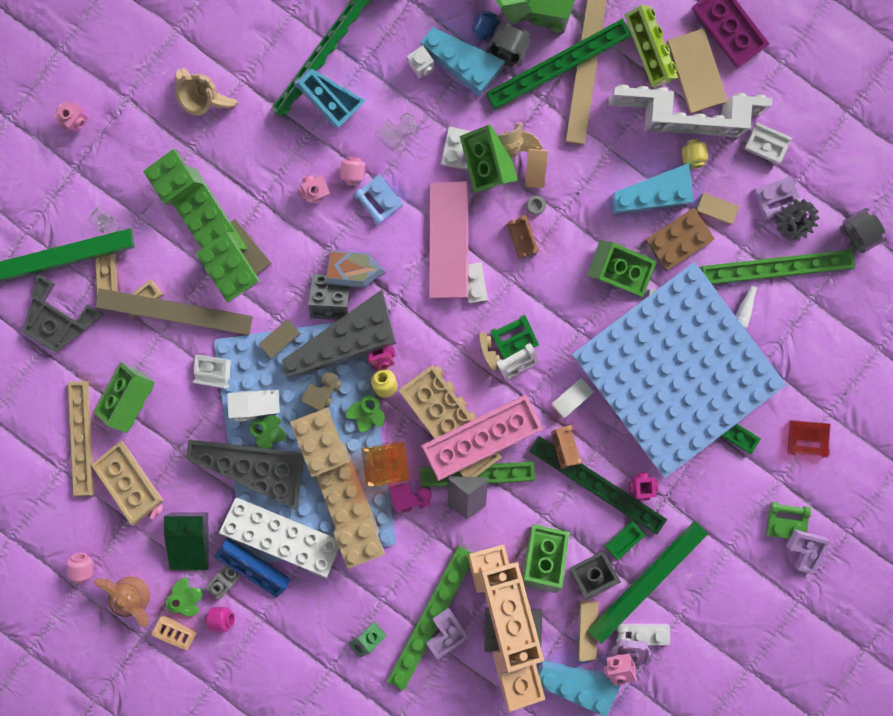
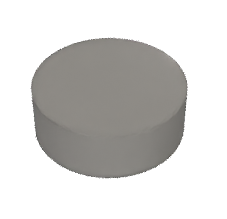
M537 195L530 197L526 204L527 211L535 216L542 214L546 208L545 200Z

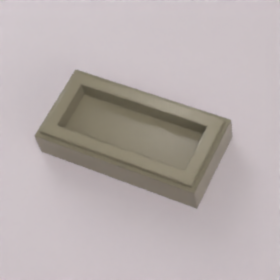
M287 319L261 341L259 345L272 359L301 333Z

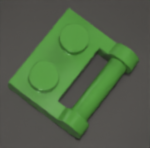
M770 502L765 535L790 539L794 529L807 532L811 507L803 506L801 508L779 505L778 502ZM778 512L801 515L800 520L776 516Z

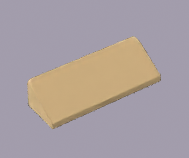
M579 601L578 661L597 659V640L588 632V629L598 620V601Z

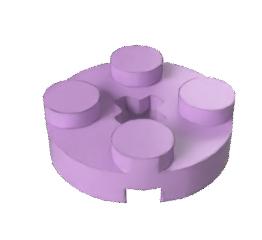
M619 639L617 645L611 650L612 657L624 654L632 655L631 658L635 663L636 670L639 669V665L644 664L645 667L651 661L650 649L645 641Z

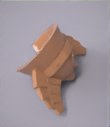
M132 576L121 578L116 583L107 578H96L93 581L97 587H100L109 594L107 600L109 608L114 614L127 618L134 616L140 626L143 628L148 626L149 616L145 609L149 604L150 592L144 581Z

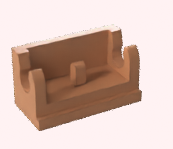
M523 215L516 220H510L506 225L519 260L537 254L539 250L527 216Z
M572 425L556 428L551 431L561 469L579 465L583 462V459H580L574 440Z

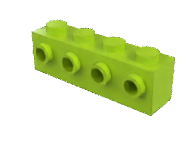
M639 5L624 14L651 86L662 87L677 79V67L669 56L670 49L664 43L663 31L657 25L654 9L651 6Z

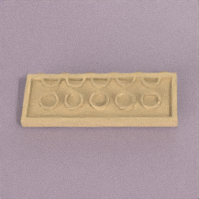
M431 364L398 391L432 436L437 438L477 417L473 411L469 413L466 410L465 406H467V403L461 396L457 398L454 394L456 389L450 381L445 382L442 378L444 373L438 365L434 367ZM501 451L459 472L463 477H477L502 458L499 454Z

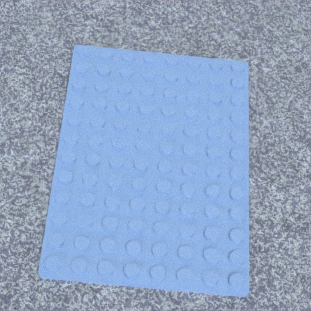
M334 323L297 328L301 334L272 359L260 347L259 343L273 331L216 339L214 341L216 358L231 360L230 379H228L227 383L229 388H221L228 444L259 447L256 444V437L250 432V423L254 419H264L269 415H274L281 419L279 427L285 431L287 439L281 442H273L272 449L302 452L290 422L319 411L301 401L309 384L313 383L323 387L325 384L322 382V376L325 373L332 372L337 375L338 380L342 384L338 392L334 391L331 396L333 401L329 407V412L340 440L345 442L379 528L378 537L382 547L394 545L396 537L383 445H378L382 444L380 427L373 424L369 430L362 433L357 426V419L346 417L347 410L353 403L361 402L368 395L376 397L371 384L373 376L372 366L368 362L367 354L288 380L285 377L282 360ZM279 390L280 413L255 416V418L247 421H235V418H228V393ZM368 401L367 407L373 408V402ZM257 425L258 429L263 430L261 425ZM305 459L298 510H294L286 504L279 503L273 498L262 495L234 481L236 498L335 538L333 533L336 529L317 478L316 476L311 477ZM242 543L245 549L266 563L283 561V559Z

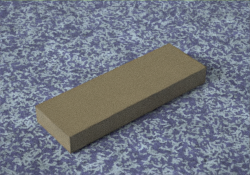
M234 219L231 223L247 247V250L242 253L258 276L272 263L239 222Z

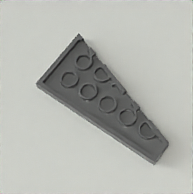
M380 290L284 358L282 362L285 377L289 380L397 344L384 292Z
M193 439L188 440L187 460L206 469L213 470L219 473V475L228 477L236 481V483L262 495L273 498L279 503L286 504L294 510H298L304 464L302 452Z

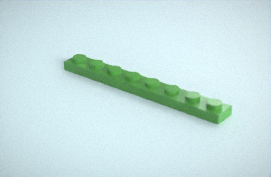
M458 545L387 680L390 684L405 690L428 646L426 642L432 639L437 629L433 618L449 607L470 567L467 554L473 552Z

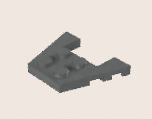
M38 274L23 333L53 352L58 353L104 314L92 306L86 305L78 319H73L45 301L55 283Z

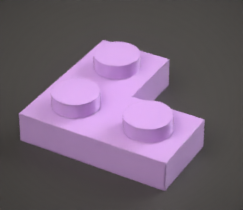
M794 529L786 546L790 550L801 552L794 565L796 569L814 574L831 541L827 537Z
M448 608L433 618L441 633L426 643L435 657L439 659L467 640L469 636Z

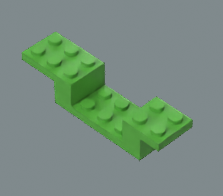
M172 149L143 170V173L163 204L174 205L201 247V250L195 254L227 303H230L260 282L242 253L247 250L246 245L196 168L186 166L177 150Z

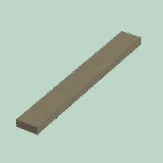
M98 288L95 306L96 308L250 335L253 316L101 288Z

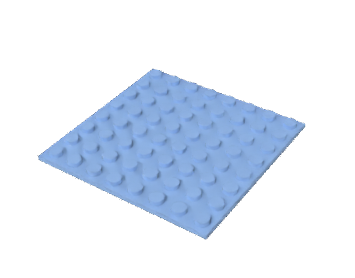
M696 262L691 263L572 353V356L664 478L672 474L786 386L783 379Z

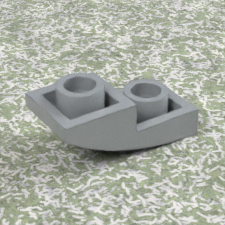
M225 565L205 588L220 600L242 575Z

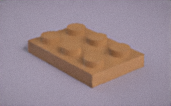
M692 208L645 239L664 270L668 271L715 238L696 209Z

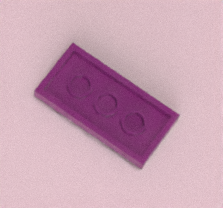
M700 0L691 8L736 69L770 44L737 0Z

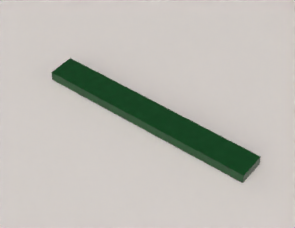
M538 436L531 446L530 453L656 535H658L667 521V518L584 464L561 469L555 446L541 436Z

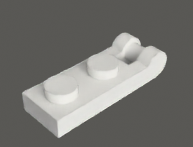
M621 624L616 629L618 632L616 645L619 639L645 641L648 645H670L669 624ZM626 632H630V637H626Z

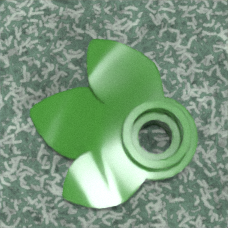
M373 395L365 396L361 402L353 403L346 413L347 418L357 419V426L362 433L369 430L373 424L382 427L385 420V415L379 408V400ZM368 401L373 402V408L367 407Z
M269 415L264 419H254L250 423V432L256 437V444L259 447L272 449L273 442H281L287 439L285 431L279 427L281 423L279 417ZM257 425H261L263 430L258 429Z
M182 578L173 585L172 594L166 600V607L172 613L180 612L185 616H193L199 612L196 603L202 598L204 590L196 587L189 588L188 578ZM179 600V606L174 607L172 601Z

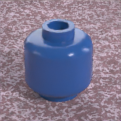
M486 10L477 13L472 26L473 32L477 33L476 38L486 41L487 38L492 37L495 28L500 24L499 19H497L498 15Z

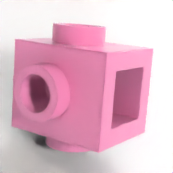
M66 101L57 107L54 115L59 120L58 124L67 131L72 129L77 133L89 119V117L82 113L83 108L74 102L71 105Z
M313 174L302 178L303 182L298 183L300 186L298 189L299 195L306 202L315 204L322 201L323 196L330 194L323 175L313 177Z
M630 654L607 657L605 674L607 678H610L613 685L637 682L635 663Z

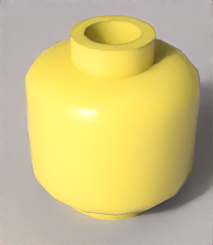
M698 139L687 141V145L681 149L683 164L689 163L690 169L705 166L709 159L707 145L704 142H699Z
M387 369L379 370L372 376L371 384L374 392L379 397L388 398L396 393L398 383L391 371Z

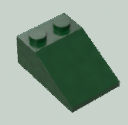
M170 512L165 515L164 539L169 569L208 570V512Z

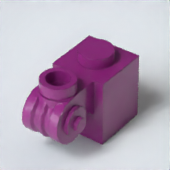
M410 482L391 486L390 488L396 511L405 513L418 505L419 508L431 506L432 492L428 487H421L418 494L412 492Z

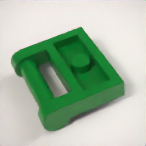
M525 314L519 316L520 319L501 328L490 330L503 360L524 349L525 345L529 343L533 348L539 346ZM524 326L526 331L501 341L499 336Z

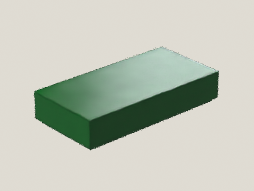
M631 520L606 542L604 547L618 561L646 535Z

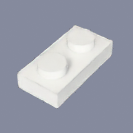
M482 262L468 264V302L487 301Z

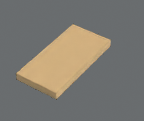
M703 28L667 40L666 43L670 49L672 61L677 67L676 74L689 113L699 112L728 101L705 29Z
M119 441L91 465L132 526L136 525L164 501L123 441Z

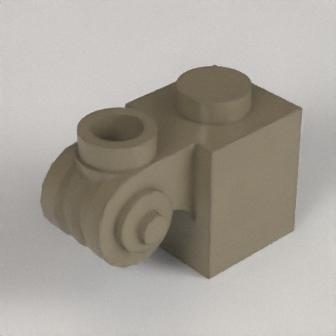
M329 372L322 376V382L325 384L323 387L310 383L301 401L317 410L327 407L329 409L333 401L331 398L333 392H338L342 384L335 373Z

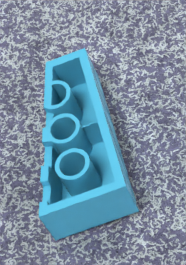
M433 27L420 42L421 46L425 47L434 61L479 97H481L504 68V60Z
M689 163L614 192L610 196L613 215L687 206L694 202Z
M545 660L540 662L537 668L542 688L601 716H607L621 686L613 685L610 678H607L606 674L602 671L570 667L565 664Z

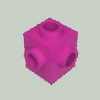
M393 346L367 354L369 364L373 365L376 370L387 369L395 365L393 357H396Z
M639 472L637 476H631L632 481L629 482V491L633 493L634 497L639 501H647L652 497H657L658 482L655 480V477L648 475V472ZM644 482V487L640 488V483Z

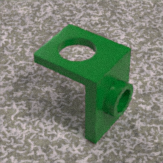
M373 622L358 638L351 640L349 644L359 657L370 654L386 635L376 622Z

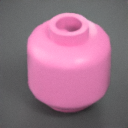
M346 157V160L341 161L340 178L346 181V185L357 186V182H362L365 178V163L361 161V158Z
M84 553L74 554L66 563L67 578L76 584L85 583L93 575L92 558Z

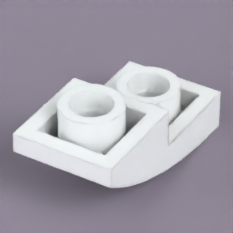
M581 378L557 398L551 406L564 419L590 397L594 391Z

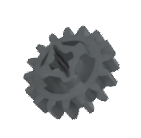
M795 199L793 204L788 201L786 208L780 207L782 213H776L779 218L775 220L776 229L784 238L787 237L790 241L793 238L799 241L800 236L806 239V233L808 232L813 234L812 227H818L815 221L820 219L817 215L819 211L811 202H807L805 199H802L801 202Z

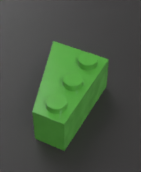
M530 0L531 2L528 5L532 11L519 20L529 21L537 27H548L556 33L565 32L575 0Z

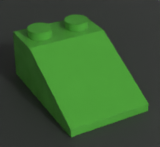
M491 124L459 136L474 193L491 190L518 181L513 161Z
M600 240L587 276L644 297L657 261L614 242Z
M532 524L521 570L524 586L557 593L562 589L570 532Z

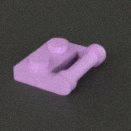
M792 176L753 190L765 221L771 220L776 216V213H782L781 206L770 210L768 204L788 197L791 198V204L794 203L795 199L801 202Z

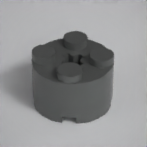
M503 21L495 28L486 52H491L494 56L504 60L505 66L513 67V64H518L517 67H520L531 44L530 34L524 29L519 30L512 27L508 22Z
M864 208L843 220V225L839 227L844 236L848 235L851 241L849 243L850 248L855 253L858 251L865 253L887 239L882 236V234L886 233L882 223L875 214L870 215L868 213L870 210L868 208Z

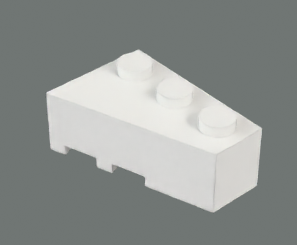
M279 390L242 391L227 394L228 418H235V421H247L255 418V416L280 413Z

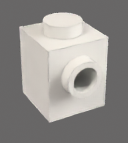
M421 46L407 56L408 64L418 79L422 76H427L433 71L434 60L424 46Z

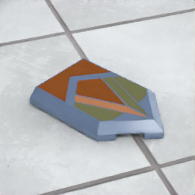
M331 250L326 285L365 288L374 279L384 275L386 271L369 253Z

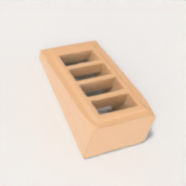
M166 615L159 619L151 633L152 636L184 650L189 649L197 632ZM163 625H166V629L162 631ZM173 628L174 631L172 632V634H168L170 629ZM178 631H180L181 634H180L179 638H178V639L175 638V636H176V634L178 633ZM185 634H187L189 636L184 643L182 642V639L184 638Z

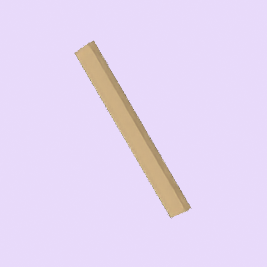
M587 0L581 41L602 30L607 0ZM598 56L576 68L566 143L585 144Z

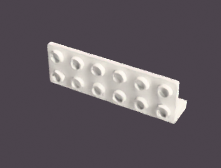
M235 498L219 532L222 537L249 545L307 569L310 573L324 579L328 578L339 550L336 538L239 498Z

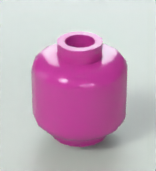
M212 607L205 615L204 622L211 632H228L235 623V615L228 607Z

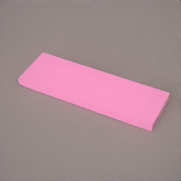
M467 181L430 183L429 298H468Z
M525 394L421 445L439 481L542 431L543 428Z

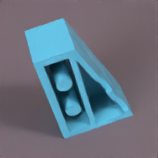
M313 69L307 70L294 83L334 128H339L366 101Z

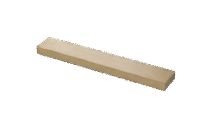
M89 381L68 382L73 496L94 495V475L91 466L93 464Z

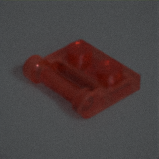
M790 420L788 454H810L828 458L830 454L829 438L831 424ZM796 441L820 442V448L797 446Z

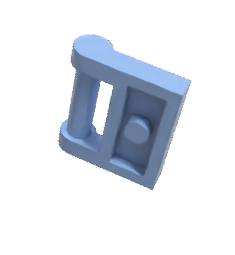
M380 174L353 194V197L359 200L372 216L376 226L403 206L401 200ZM369 192L384 210L382 214L377 212L365 197V194Z

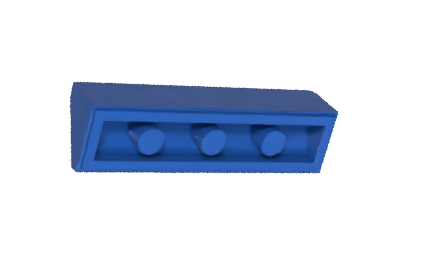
M230 538L223 542L213 556L276 598L289 584L290 578Z

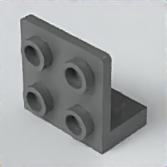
M313 274L308 304L310 318L339 320L348 314L350 287L326 285L325 274Z

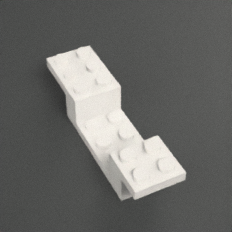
M618 85L608 97V105L646 108L644 131L740 137L751 128V116H760L772 106L773 98H766V95L750 97L744 93H737L722 105L721 115L713 116V118L706 117L704 114L686 116V113L681 112L672 115L674 91H668V88L651 90L646 86L629 88L628 85Z

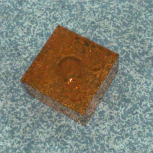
M393 441L361 447L366 485L375 487L410 480L405 441Z

